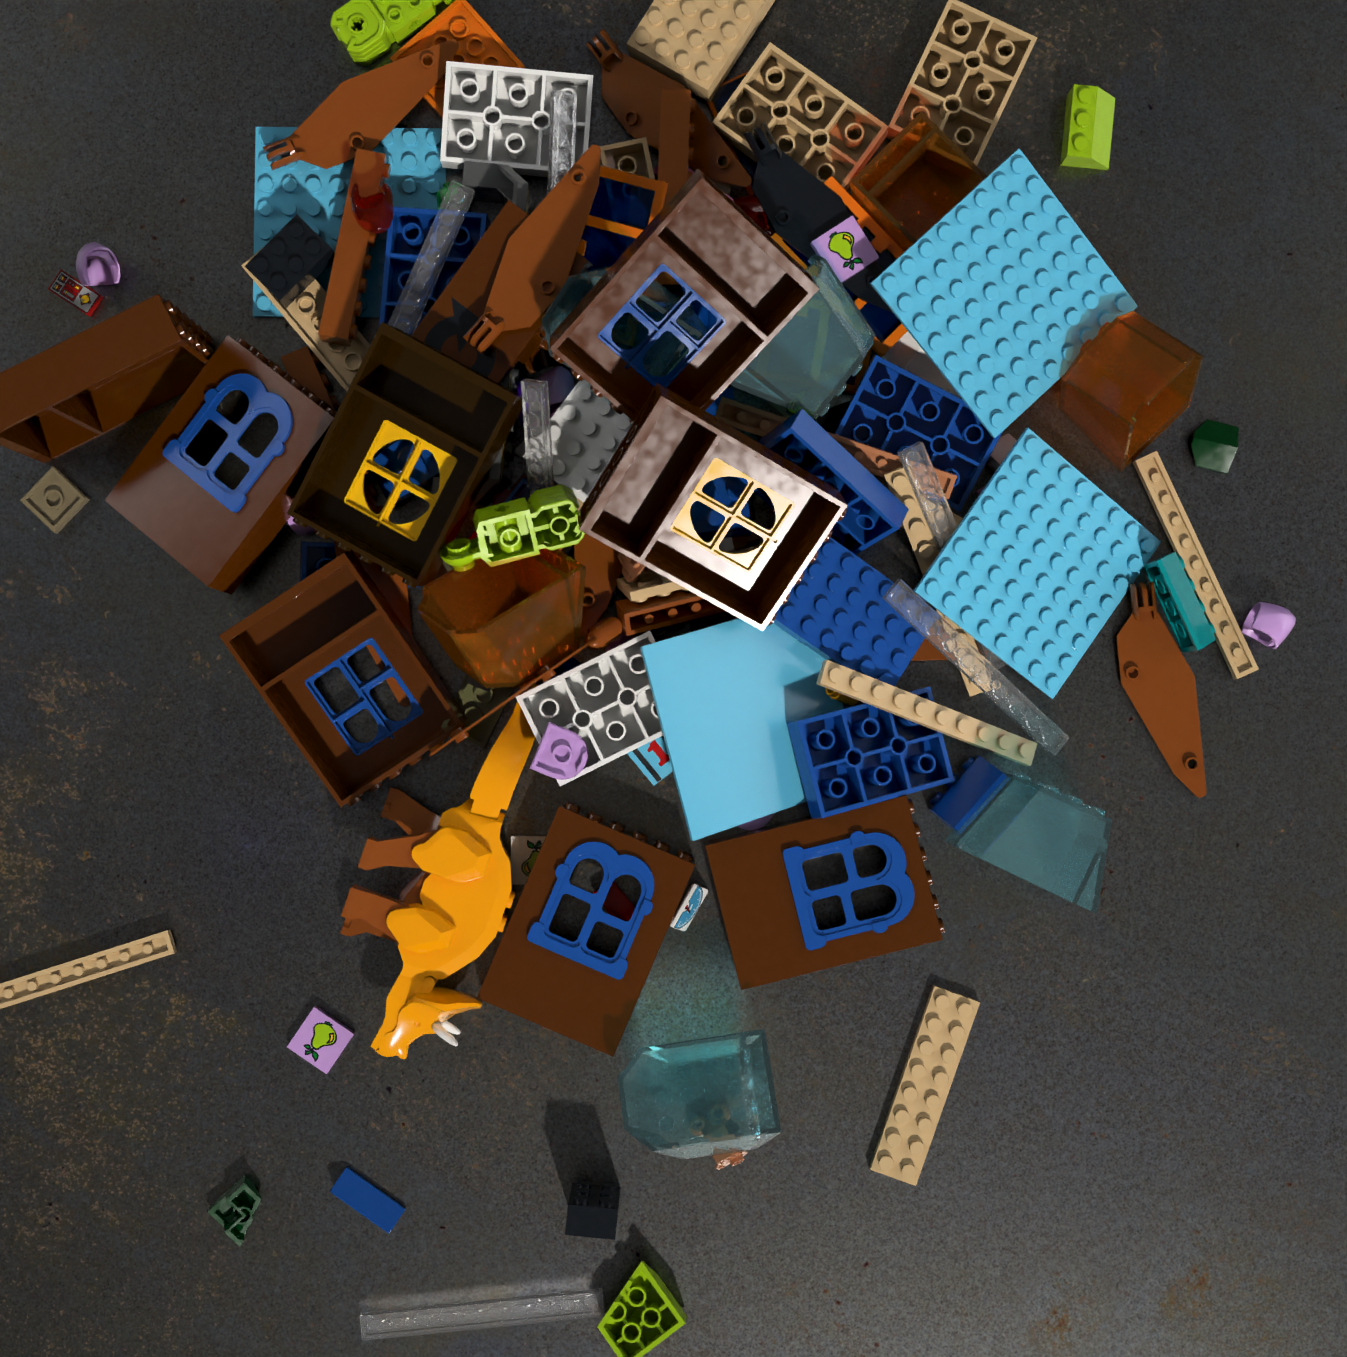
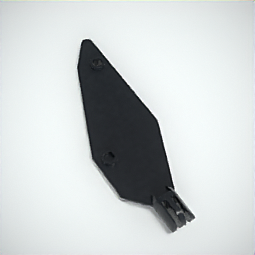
M764 122L760 125V128L758 126L754 127L752 133L747 131L743 134L758 161L752 190L776 234L829 275L810 243L851 217L841 197L779 148L767 124ZM876 261L841 283L860 300L893 313L869 282L882 273Z

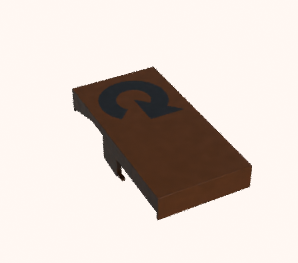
M510 200L507 201L411 335L499 384H502L517 361L523 364L527 362L548 333L544 328L587 269L593 266L585 257L577 252L565 289L538 320L528 328L502 331L484 353L480 354L477 348L470 345V341H466L463 336L483 315L508 239L529 216Z

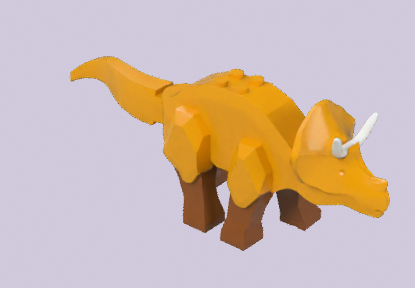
M520 659V690L536 679L530 662ZM535 683L533 686L525 690L523 693L537 687L538 684ZM518 701L513 714L490 750L468 800L460 806L449 808L439 816L402 790L390 787L381 817L395 821L409 836L385 839L373 836L367 838L358 868L364 870L383 866L420 868L417 874L400 892L398 899L354 884L349 890L341 917H345V921L340 934L350 937L367 932L397 943L403 961V969L386 999L383 1024L370 1046L381 1056H398L401 1059H406L409 1044L424 1034H437L449 1044L458 1046L457 1040L450 1033L459 1035L461 1031L447 1020L455 1014L471 1009H480L482 1006V1000L474 995L450 988L434 987L439 979L447 978L477 959L496 937L497 931L503 932L507 920V915H504L505 908H511L515 892L511 891V859L503 846L500 836L501 826L506 813L500 812V810L508 809L516 784L535 740V735Z

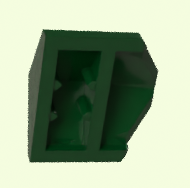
M1208 419L1205 420L1194 431L1191 443L1194 466L1227 474L1238 449L1239 427Z

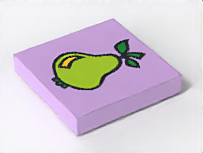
M853 215L810 243L836 286L880 258Z
M314 1006L287 1048L325 1074H328L356 1032L318 1006Z

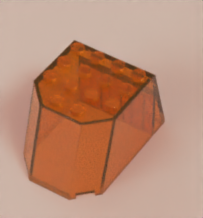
M921 111L850 181L852 198L905 252L987 176ZM866 227L862 229L871 240L875 238ZM887 249L883 251L893 262L896 260Z
M1134 311L1116 317L1111 323L1106 322L1093 340L1089 339L1082 345L1081 352L1067 372L1061 377L1059 408L1121 472L1190 407L1204 356Z
M541 549L539 550L540 555L490 567L483 559L475 560V566L470 570L457 572L452 569L423 586V598L421 604L418 605V613L455 666L485 688L521 687L539 675L537 671L547 664L554 666L579 649L586 576L584 565L558 549L553 551Z

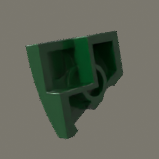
M244 1175L208 1207L207 1212L224 1227V1233L240 1247L244 1242L247 1229L252 1223L254 1212L259 1206L261 1195L254 1184Z

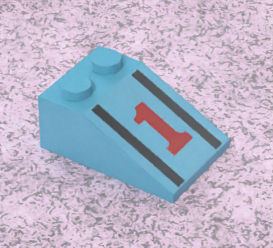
M664 736L627 753L653 786L673 771Z

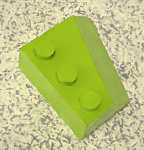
M641 1261L597 1328L618 1357H642L686 1324L687 1315L659 1275L644 1261Z

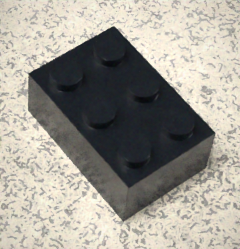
M296 214L245 267L287 308L333 262L335 252Z
M583 1180L572 1183L567 1208L565 1235L615 1240L620 1187H616L612 1183H602L601 1186L591 1185V1182Z

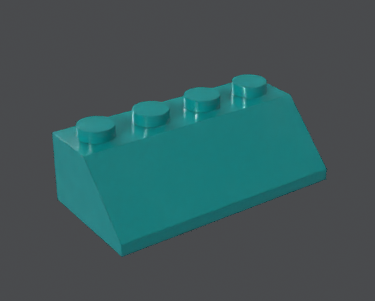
M1175 551L1145 564L1143 569L1149 582L1154 581L1155 595L1182 653L1198 651L1216 640L1214 636L1215 628L1210 621H1207L1204 614V604L1200 599H1197L1194 593L1195 585L1192 579L1187 577L1183 569L1185 564L1182 557L1177 555Z

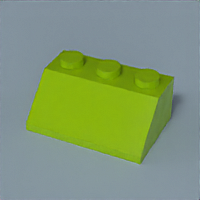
M1074 84L1067 94L1060 166L1100 170L1109 169L1115 98L1098 86Z

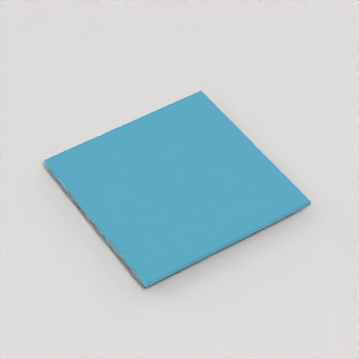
M256 127L254 254L262 249L296 214L335 252L354 159L329 169L298 160L272 170L270 164L273 162H269L266 157L270 152H264L263 147L289 137L298 127ZM394 128L373 150V152L386 154L387 162L391 164L389 179L385 178L384 181L386 196L384 202L380 201L381 221L380 224L375 225L374 232L377 233L376 245L370 249L369 255L372 256L371 269L366 270L365 274L367 289L365 293H361L362 313L360 317L357 316L356 318H380L390 206L438 210L436 193L446 183V168H442L440 162L442 128ZM333 262L316 278L317 282L326 292ZM253 280V317L284 318Z
M1020 148L1014 151L870 283L993 438L1002 433L1138 307Z
M1025 428L913 591L1049 698L1053 699L1129 590V584H1133L1161 541L1031 429Z
M740 618L640 647L691 841L807 802L787 723L844 708L842 702L833 700L826 694L825 687L816 684L822 662L826 659L774 623L770 626L767 625L764 631H761Z

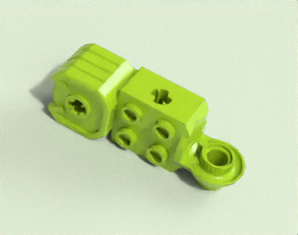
M350 0L333 12L330 26L337 39L343 42L354 63L361 66H369L389 52L391 44L395 41L398 45L436 18V5L442 1L449 5L455 0Z
M560 484L534 491L528 501L524 497L477 509L473 516L477 538L452 540L441 549L439 555L445 563L453 566L454 571L462 572L473 568L475 560L483 559L490 567L540 555L539 550L541 549L553 551L576 545L585 535L584 532L579 530L577 508L580 506L571 488Z

